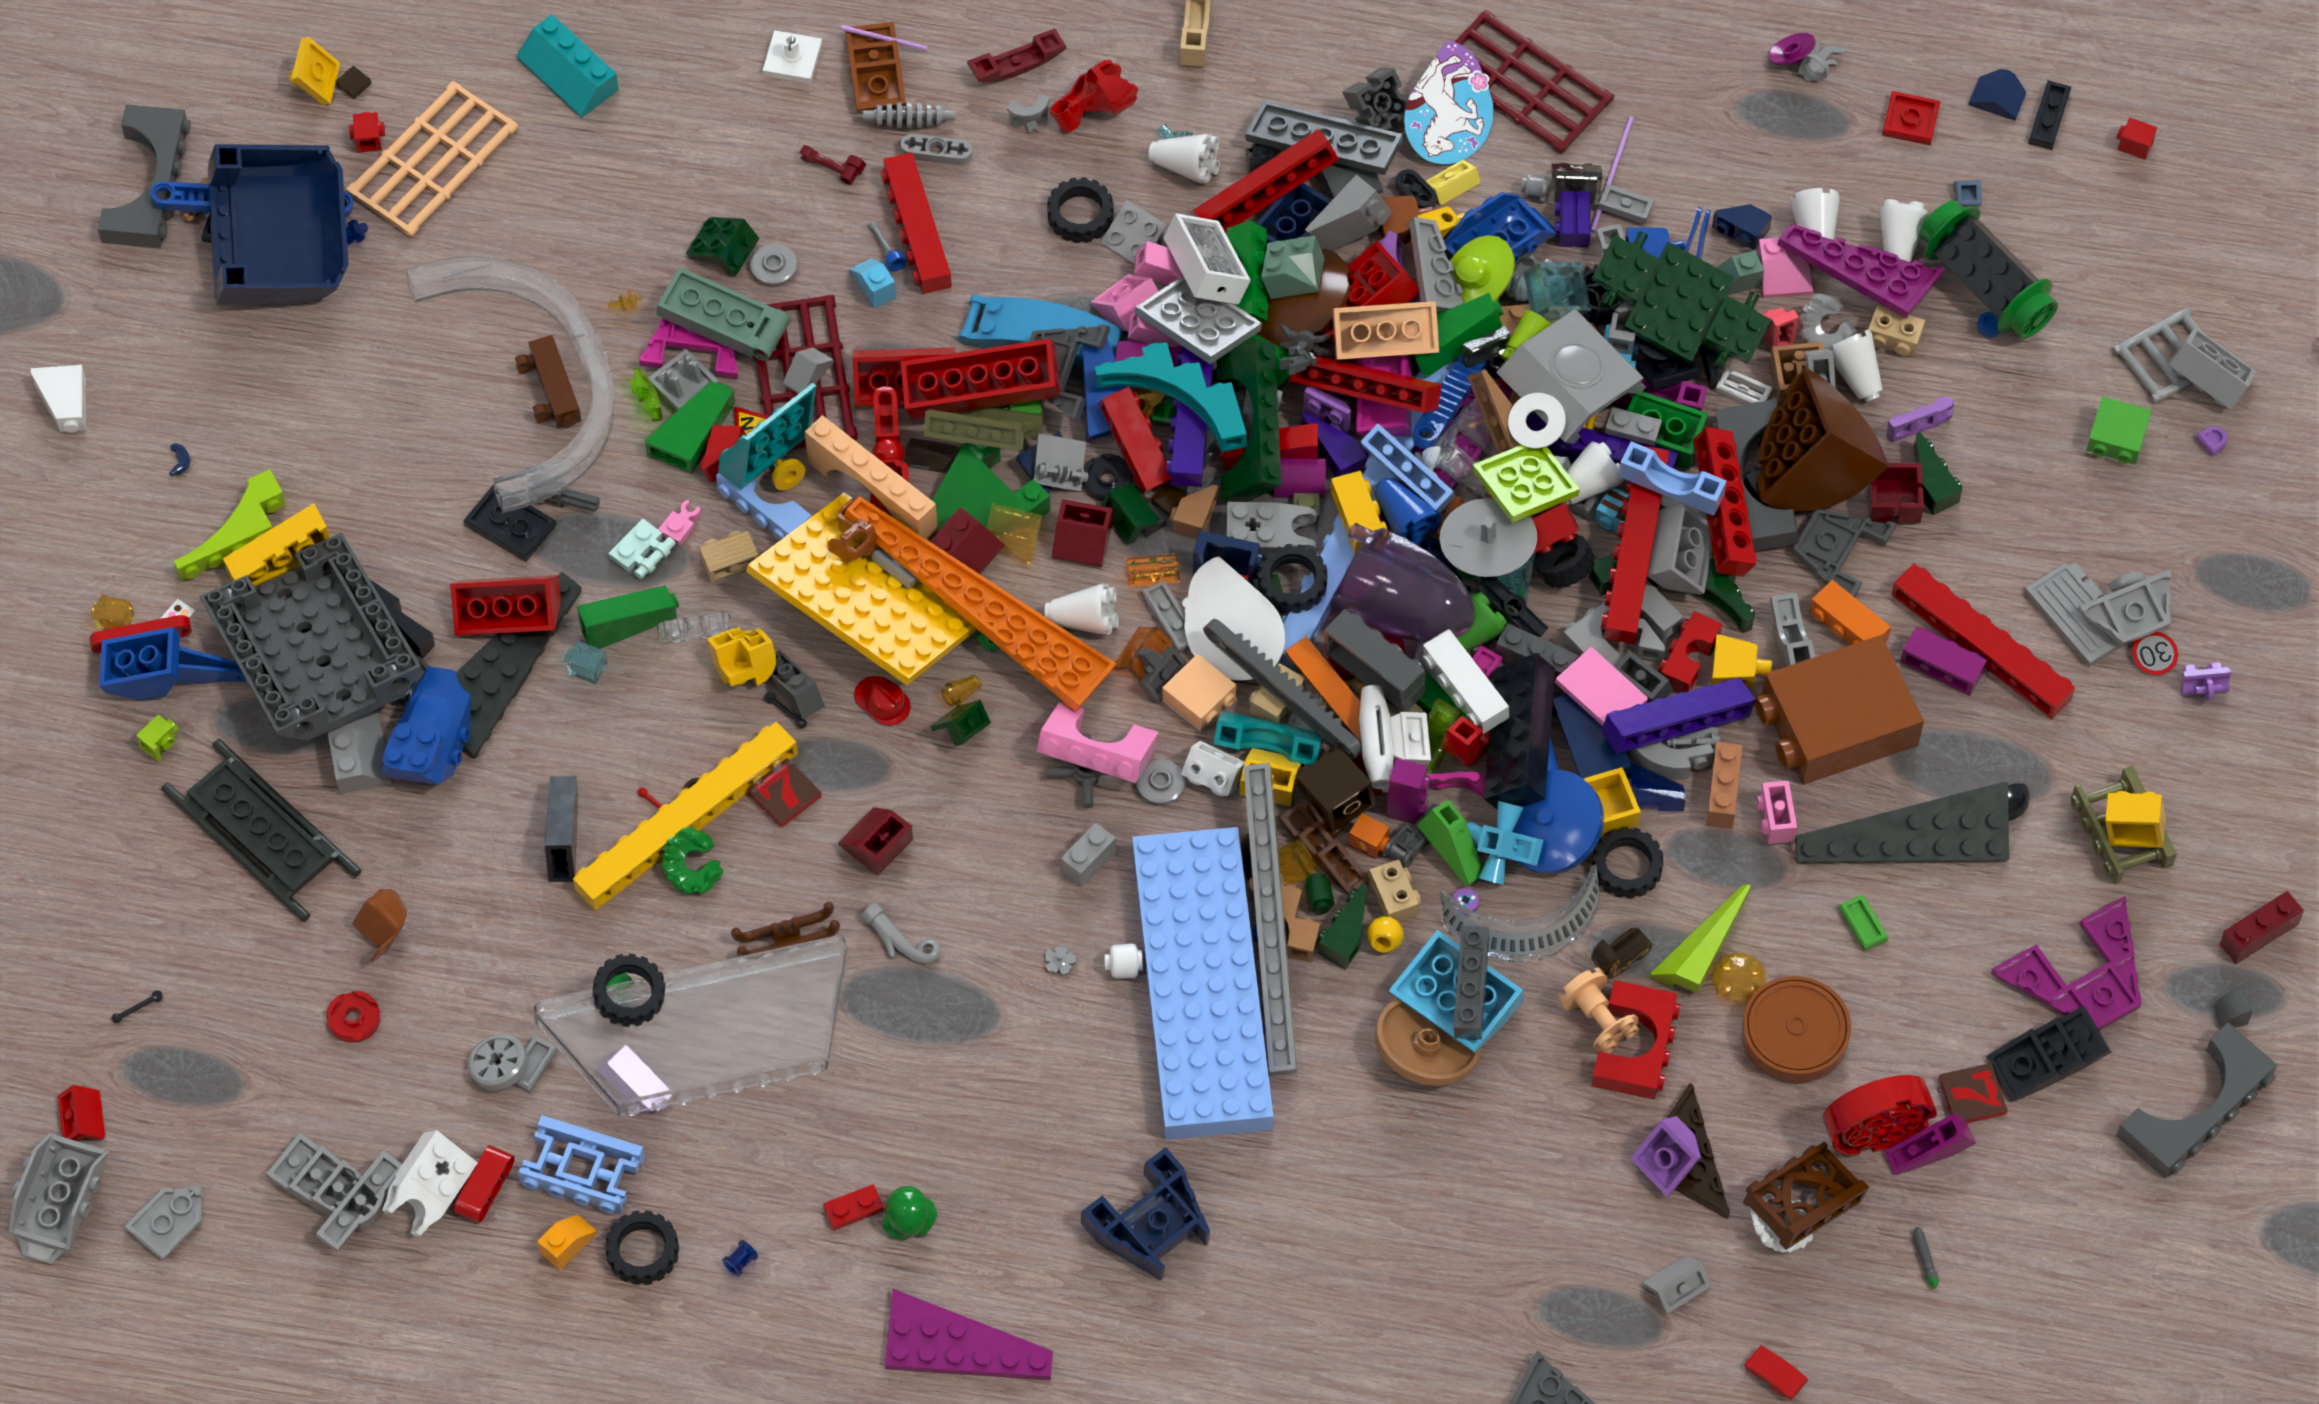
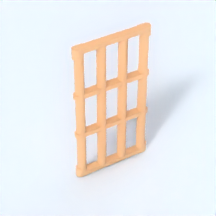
M451 81L445 88V91L419 117L413 120L414 123L387 150H383L380 153L381 156L355 182H352L344 190L354 200L375 212L409 237H412L419 230V226L445 200L447 201L451 197V194L477 167L483 165V161L508 135H512L519 128L516 122L507 118L454 81ZM456 93L466 99L461 107L438 130L428 124L433 116ZM474 106L485 112L457 142L446 136ZM493 119L504 125L476 155L465 149ZM421 129L431 135L405 163L395 157ZM439 142L449 147L450 149L424 176L414 169ZM458 155L469 161L444 188L432 182ZM388 162L396 166L398 170L370 199L359 192ZM407 175L418 181L389 212L378 205ZM426 187L437 194L408 224L397 218Z

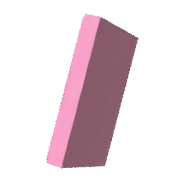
M1592 647L1555 679V683L1602 726L1608 713L1614 710L1619 711L1630 708L1636 704H1645L1648 701L1646 695Z

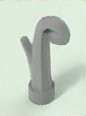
M876 902L863 912L861 918L878 932L891 959L895 957L894 947L918 963H930L940 956L941 946L938 941L930 938L924 939L916 949L885 915V910ZM926 947L933 948V951L929 954L923 953Z

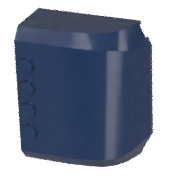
M215 144L208 162V191L216 304L274 305L306 303L322 299L336 291L349 262L343 169L339 162H336L329 145Z

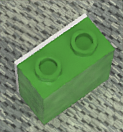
M2102 396L2086 453L2135 466L2152 410Z

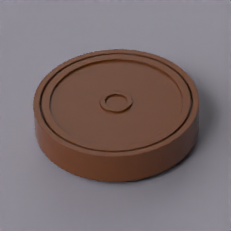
M1782 977L1766 983L1750 998L1742 1022V1042L1751 1061L1767 1075L1791 1083L1810 1082L1826 1076L1842 1061L1850 1039L1851 1020L1842 999L1827 985L1807 977Z

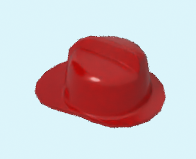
M871 676L861 680L855 687L854 697L856 703L879 723L888 726L898 725L908 717L911 709L910 700L902 689L890 680L881 676Z

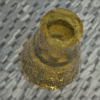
M975 674L948 682L941 690L943 699L951 707L954 705L960 706L976 690L981 688V682Z

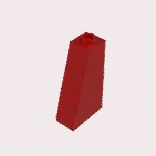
M1318 424L1279 428L1280 458L1317 459ZM1247 432V444H1248V441H1249L1251 432ZM1246 447L1225 452L1220 450V461H1225V471H1229L1238 462Z

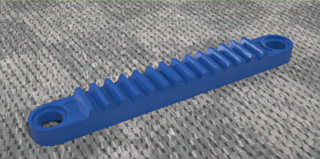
M164 181L156 183L151 189V202L158 209L182 210L184 213L192 211L194 214L200 211L204 214L210 212L208 184ZM160 191H167L171 196L167 200H160L156 195ZM344 192V200L347 203L345 215L348 217L353 210V199L350 194Z
M1498 330L1459 356L1449 375L1447 374L1445 381L1442 382L1438 409L1423 413L1414 427L1412 440L1416 446L1427 449L1434 447L1438 443L1472 391L1467 376L1487 368L1490 357L1503 339ZM1427 432L1431 434L1432 437L1423 438L1419 435V433Z

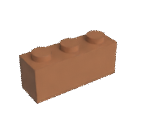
M1716 742L1706 826L1733 828L1742 745Z

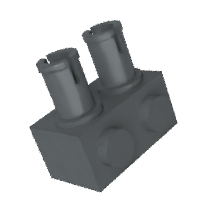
M1630 650L1615 666L1623 676L1648 697L1647 703L1658 698H1667L1673 691L1667 678Z

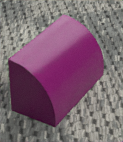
M1280 458L1282 486L1274 489V498H1293L1294 493H1319V498H1325L1326 459Z

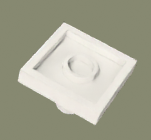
M774 30L763 67V76L811 84L822 48V39Z

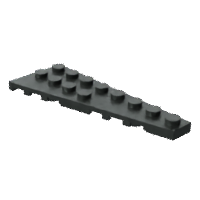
M563 572L559 574L561 603L555 630L497 633L456 673L462 688L471 694L470 739L465 743L463 750L474 759L479 756L480 749L485 741L489 740L498 720L501 721L510 701L516 697L533 670L532 666L537 658L545 651L544 647L551 636L555 635L564 615L568 614L582 592L581 586Z
M2001 782L1796 835V862L2008 861V782Z

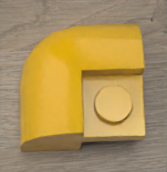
M737 627L707 638L712 660L724 684L729 683L732 687L744 684L747 680L752 679L758 686L772 675L776 666L773 642L760 628L754 631H741V627Z

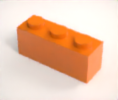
M1831 580L1812 598L1809 612L1813 618L1820 623L1823 622L1836 637L1843 638L1850 645L1882 635L1885 642L1889 639L1891 626L1835 581Z

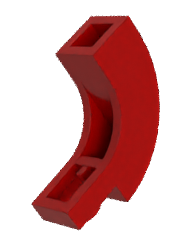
M1461 716L1446 731L1443 750L1465 766H1470L1485 755L1489 743V731L1483 734L1482 729Z

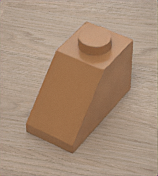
M1211 485L1181 498L1178 508L1173 507L1170 515V522H1173V533L1197 539L1199 531L1206 532L1218 501L1217 485Z

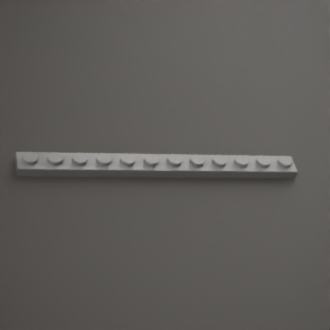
M1270 763L1243 766L1268 1063L1269 1073L1275 1075L1298 1071L1273 782Z

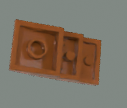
M894 22L852 27L896 38ZM845 31L856 110H874L876 105H882V108H886V104L890 103L892 107H896L898 102H901L902 106H906L897 40L884 41Z

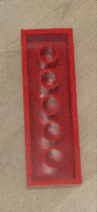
M1051 338L901 362L904 406L911 420L925 418V411L929 409L958 413L1061 397L1057 350Z

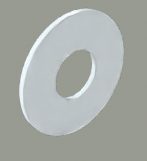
M1532 393L1520 398L1513 405L1508 417V426L1513 438L1519 444L1533 449L1544 448L1557 441L1562 435L1566 424L1565 411L1560 402L1553 396L1545 393ZM1535 410L1543 411L1548 416L1546 427L1540 431H1532L1526 425L1527 416Z

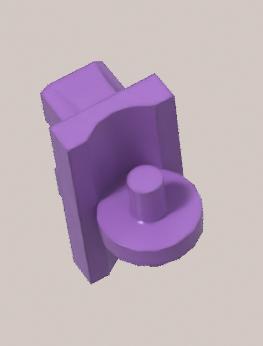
M2220 662L2210 663L2207 665V669L2198 670L2194 664L2185 665L2182 676V695L2204 694L2206 700L2211 701L2214 699V693L2229 692L2230 667H2223Z

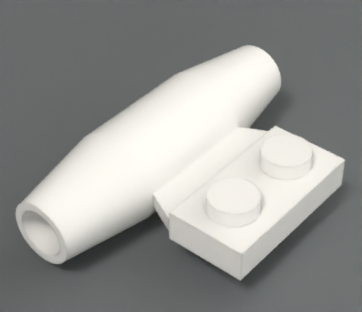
M1368 685L1362 688L1359 712L1362 757L1372 787L1383 789L1389 787L1394 758L1423 765L1430 763L1431 754L1426 713L1401 712L1390 717L1382 687L1379 685Z

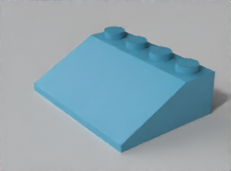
M1437 930L1389 989V993L1475 1053L1512 1017L1524 1001L1523 989L1488 965L1482 1040L1455 1038L1454 1016L1460 945Z

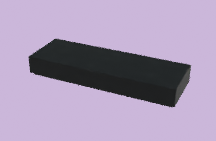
M2047 80L2028 144L2049 150L2053 149L2072 86Z

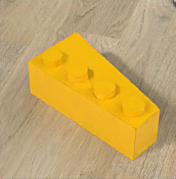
M313 503L223 558L226 571L231 581L247 575L253 586H258L298 568L294 553L330 538L328 529Z

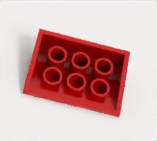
M1375 241L1348 264L1351 275H1348V282L1351 289L1343 308L1409 303L1419 293V287L1378 241ZM1332 323L1331 326L1324 332V334L1331 333V337L1329 338V340L1334 345V331Z

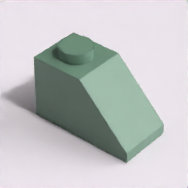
M1756 250L1732 256L1717 267L1735 277L1726 294L1727 296L1762 286L1764 269Z

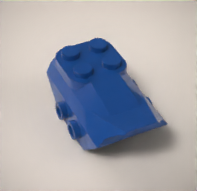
M1501 192L1494 197L1487 198L1476 209H1470L1465 213L1460 222L1444 240L1447 248L1444 252L1450 261L1458 250L1475 238L1487 235L1497 236L1509 244L1516 264L1519 258L1527 253H1533L1540 244L1557 233L1553 230L1554 227L1535 208H1531L1518 194Z
M428 666L420 679L413 685L403 715L399 717L397 726L392 730L383 754L384 766L380 776L439 785L454 775L456 767L462 761L464 745L470 739L471 694L462 688L454 670Z

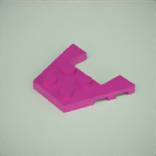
M663 318L639 360V366L661 368L666 346L718 353L715 376L738 379V367L733 349Z

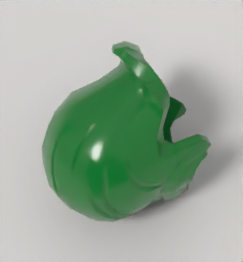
M913 1186L899 1187L887 1199L883 1229L890 1238L902 1241L916 1235L924 1237L937 1219L935 1204Z

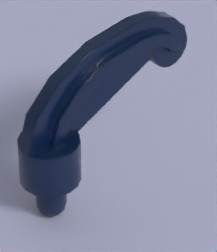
M174 443L171 444L170 449L177 451L179 464L173 467L174 470L169 472V475L174 476L177 474L179 476L189 468L190 457L185 447Z

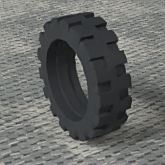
M1076 177L1070 178L1066 183L1065 181L1059 183V187L1054 188L1051 191V197H1048L1047 216L1049 225L1053 227L1056 235L1060 234L1062 239L1066 241L1070 239L1073 240V243H1080V241H1085V243L1092 242V239L1102 237V233L1107 232L1110 223L1112 224L1114 204L1111 193L1108 194V189L1104 185H1099L1097 180L1093 179L1090 181L1086 177H1081V179L1077 180ZM1084 196L1091 198L1100 205V215L1088 223L1076 224L1069 222L1060 213V207L1073 197Z
M1286 544L1283 548L1280 546L1274 548L1272 553L1266 554L1265 561L1261 562L1258 577L1259 591L1263 593L1262 595L1276 609H1281V612L1288 613V611H1294V613H1301V610L1304 609L1308 611L1312 609L1314 604L1318 605L1321 597L1325 595L1328 577L1327 566L1323 564V558L1320 555L1317 556L1315 554L1316 551L1309 548L1308 550L1304 545L1300 544L1298 546ZM1285 564H1301L1313 573L1315 580L1311 588L1305 592L1289 594L1277 589L1272 583L1271 577L1273 572Z
M1621 827V830L1617 831L1613 829L1609 831L1607 836L1603 835L1600 838L1599 844L1594 849L1592 859V872L1594 875L1595 869H1597L1598 885H1602L1604 891L1607 893L1612 892L1618 898L1627 896V899H1632L1637 895L1640 897L1646 895L1648 890L1652 891L1656 887V883L1659 882L1663 869V852L1659 849L1660 845L1657 840L1654 841L1652 835L1647 832L1644 834L1641 832V829L1634 828L1632 830L1628 829V827ZM1623 846L1635 847L1648 857L1650 862L1649 870L1640 878L1631 880L1619 878L1607 868L1606 857L1609 852Z
M623 954L616 955L615 959L611 960L610 958L606 960L604 966H600L597 970L592 992L596 1009L599 1008L600 1015L603 1018L607 1017L610 1019L612 1024L616 1025L619 1023L623 1027H629L635 1024V1027L640 1026L644 1021H651L654 1014H658L661 1010L666 987L662 972L658 971V966L654 962H648V958L644 956L640 958L636 957V954H628V956H623ZM623 973L636 974L643 977L649 983L651 996L643 1005L633 1008L622 1007L608 997L606 992L608 982L615 976Z
M638 1210L633 1211L631 1215L627 1216L625 1214L621 1216L620 1221L612 1224L610 1233L608 1232L606 1235L605 1251L611 1270L615 1275L618 1274L621 1280L625 1282L627 1280L631 1281L633 1285H639L640 1283L650 1285L653 1284L652 1281H661L665 1278L664 1275L666 1273L670 1274L672 1272L674 1263L678 1261L679 1244L677 1233L674 1231L673 1225L669 1220L665 1221L664 1216L658 1213L655 1215L649 1210H645V1213H639ZM640 1229L652 1230L658 1233L664 1240L665 1248L662 1256L653 1264L633 1266L622 1259L619 1252L620 1244L628 1234Z

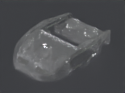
M1475 397L1466 404L1444 434L1440 455L1435 467L1442 468L1475 496V500L1489 498L1487 495L1488 491L1473 473V464L1477 462L1455 444V437L1458 431L1462 432L1489 457L1498 455V452Z

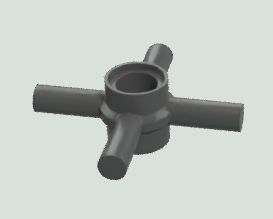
M1082 734L1086 738L1091 739L1090 734ZM1074 764V766L1047 767L1048 777L1074 776L1076 782L1082 786L1084 808L1093 807V786L1098 782L1100 776L1108 775L1096 770L1084 773L1082 770L1089 768Z

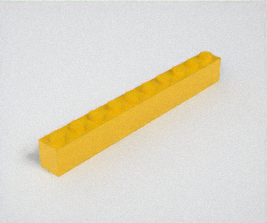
M777 721L771 726H765L760 730L757 737L750 742L743 743L731 757L722 759L714 770L710 773H704L696 784L682 790L670 804H664L660 807L656 815L649 820L642 821L634 832L628 836L621 837L612 849L599 854L595 862L588 867L581 868L573 878L575 891L594 911H597L662 860L661 855L664 853L663 847L667 845L666 841L674 837L679 830L692 827L700 831L748 793L747 789L782 761L786 758L791 760L798 755L797 742Z

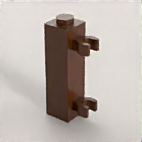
M553 335L529 341L530 355L516 356L515 361L519 374L527 373L533 368L536 369L548 404H537L532 407L536 423L545 422L553 417L558 429L561 427H571L581 422L580 409Z

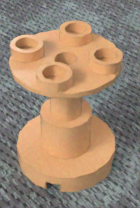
M1594 968L1595 973L1592 974L1590 970H1587L1570 981L1563 988L1566 994L1564 996L1559 994L1558 1002L1567 1011L1580 1007L1587 1018L1594 1017L1604 1031L1595 1040L1593 1048L1596 1051L1610 1054L1624 1038L1630 1039L1638 1033L1639 1028L1636 1026L1638 1024V1017L1634 1014L1619 1020L1613 1017L1607 1009L1609 1001L1601 992L1607 983V976L1600 968Z

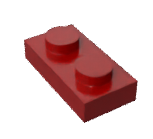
M874 1184L823 1203L833 1231L884 1212V1206Z

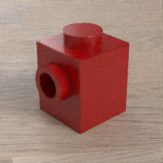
M378 112L353 114V124L349 125L350 140L354 139L357 153L382 151L381 137L385 136L384 121L379 122Z

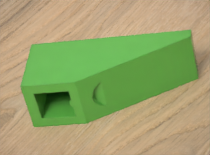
M1448 799L1432 809L1417 826L1467 887L1479 879L1483 867L1466 820Z

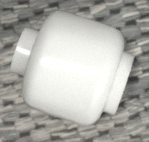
M1115 944L1111 946L1110 954H1104L1105 970H1111V976L1114 979L1136 978L1139 971H1143L1142 950H1138L1135 944Z

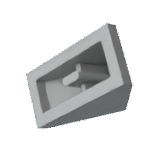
M815 348L796 352L783 381V386L799 394L810 384H816L834 363V360Z

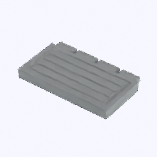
M2077 562L2070 566L2064 563L2027 586L2024 593L2088 667H2091L2122 646L2079 613L2078 608L2080 605L2103 597L2104 594L2091 579L2083 582L2088 578V575Z

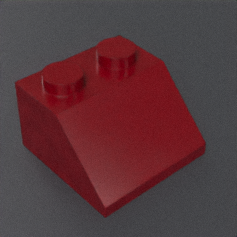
M961 506L930 541L979 574L984 571L1005 546L1004 543Z

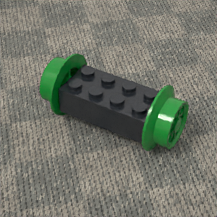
M1950 200L1942 204L1925 220L1919 232L1920 237L1927 243L1925 256L1929 260L1940 259L1998 317L1997 329L2001 333L2013 330L2021 339H2027L2035 335L2047 325L2058 309V303L2050 296L2052 282L2049 279L2038 280L1979 220L1980 210L1976 206L1963 208L1956 200Z

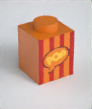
M1361 813L1349 832L1348 845L1376 859L1379 853L1384 851L1385 846L1391 839L1389 838L1390 827Z

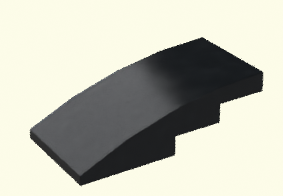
M2083 1005L2061 1019L2056 1017L2037 1030H2028L1986 1057L1992 1063L1993 1069L2012 1102H2015L2065 1079L2112 1053L2087 1008Z

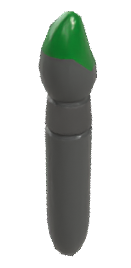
M1916 1227L1914 1229V1239L1925 1270V1277L1931 1287L1936 1288L1939 1281L1938 1274L1934 1270L1925 1235L1919 1227Z

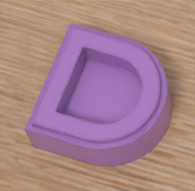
M2210 426L2196 436V440L2212 457L2225 448L2228 439L2227 433L2217 426Z

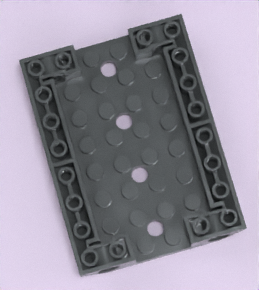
M342 532L294 553L299 567L255 587L249 577L245 575L200 596L207 612L276 734L279 736L308 741L404 697L422 670L420 663ZM285 595H292L287 600L281 599ZM305 628H310V629H311V630H310L309 632H307V633H301V632H300L301 630H303V629H305ZM323 662H331L326 667L319 666ZM343 696H351L346 701L339 700Z

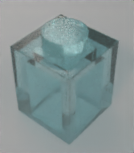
M578 640L575 646L569 648L565 655L564 661L566 662L568 674L595 685L607 666L605 651Z

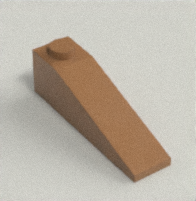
M1486 369L1467 376L1498 454L1520 446L1521 444L1511 435L1508 426V417L1513 405Z

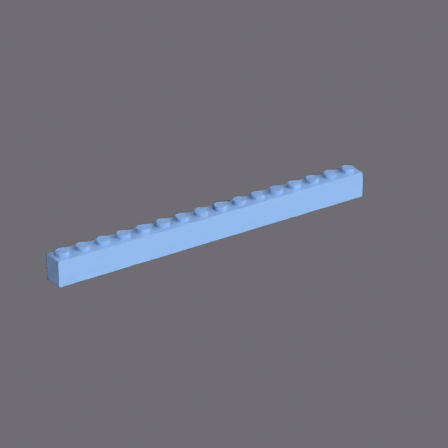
M1459 356L1427 378H1424L1421 370L1417 376L1413 375L1412 377L1442 384L1447 374L1449 375L1451 368L1454 367L1455 362L1458 361ZM1413 410L1411 435L1394 437L1412 454L1416 448L1412 440L1414 427L1423 414ZM1369 455L1365 465L1367 469L1362 476L1364 480L1368 479L1370 483L1372 501H1377L1374 494L1377 483L1384 478H1394L1397 481L1398 479L1375 458ZM1377 501V504H1378V506H1379V511H1380V513H1381L1382 510H1381L1380 505H1379V503H1378V501ZM1339 514L1333 524L1335 529L1331 535L1327 534L1323 541V551L1320 555L1323 558V564L1327 566L1328 577L1325 595L1321 597L1318 605L1314 604L1312 606V609L1308 611L1305 609L1301 610V613L1290 611L1288 616L1284 615L1281 619L1285 631V646L1277 665L1280 663L1296 673L1299 670L1288 658L1285 651L1305 636H1307L1312 644L1315 642L1338 599L1337 592L1357 557L1353 552ZM1312 572L1310 575L1306 574L1300 585V589H1302L1300 593L1305 592L1313 585L1315 578Z

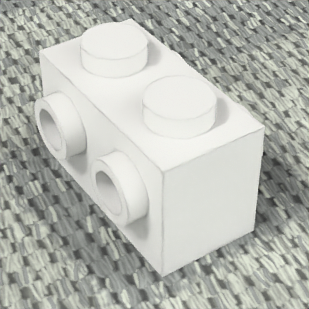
M1199 741L1191 746L1181 775L1188 777V781L1193 784L1211 788V791L1216 795L1229 796L1237 789L1245 762Z

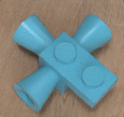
M1498 801L1497 828L1487 825L1481 827L1474 822L1467 823L1477 851L1490 854L1480 873L1479 879L1504 885L1505 858L1537 866L1544 840L1512 832L1523 807Z

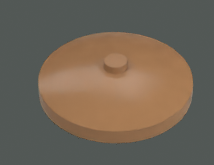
M1399 999L1392 1001L1384 1008L1375 1027V1043L1383 1060L1401 1076L1420 1084L1443 1086L1463 1080L1476 1067L1482 1050L1481 1047L1475 1053Z

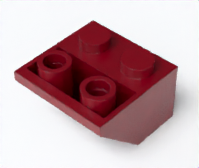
M1062 499L1056 523L1052 558L1102 567L1113 525V508Z
M873 807L841 839L838 845L878 876L913 841L912 825L892 810Z

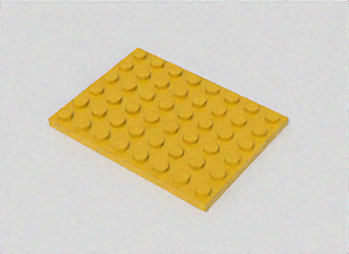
M844 492L749 563L746 572L898 680L908 685L978 629L956 610L950 608L943 599L921 581L908 589L871 559L872 553L869 556L860 557L846 564L829 551V540L832 538L840 540L843 535L838 530V513L842 506L852 499V497ZM851 539L849 545L855 548L858 542Z

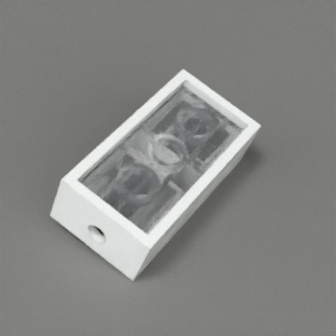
M1175 213L1163 238L1194 297L1239 305L1251 280L1219 221Z

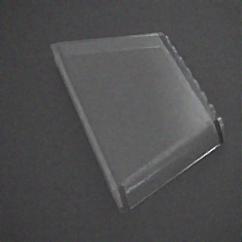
M832 936L664 973L666 987L664 1002L661 1005L660 1012L658 1014L655 1013L651 1021H644L642 1025L636 1027L635 1024L629 1027H623L619 1023L615 1025L607 1017L603 1018L600 1015L599 1008L596 1009L594 1005L593 989L542 1000L534 1005L533 1016L537 1026L618 1116H635L641 1113V1111L649 1109L662 1110L668 1105L676 1103L684 1105L698 1098L705 1097L711 1099L719 1096L720 1093L729 1091L738 1093L747 1087L756 1085L764 1087L774 1081H791L800 1075H817L827 1070L848 946L845 937ZM644 978L606 986V992L614 1003L622 1007L633 1008L643 1005L649 1000L651 987Z

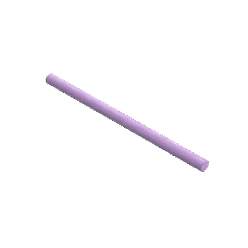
M844 25L841 26L843 31L884 41L897 40V44L927 51L928 46Z

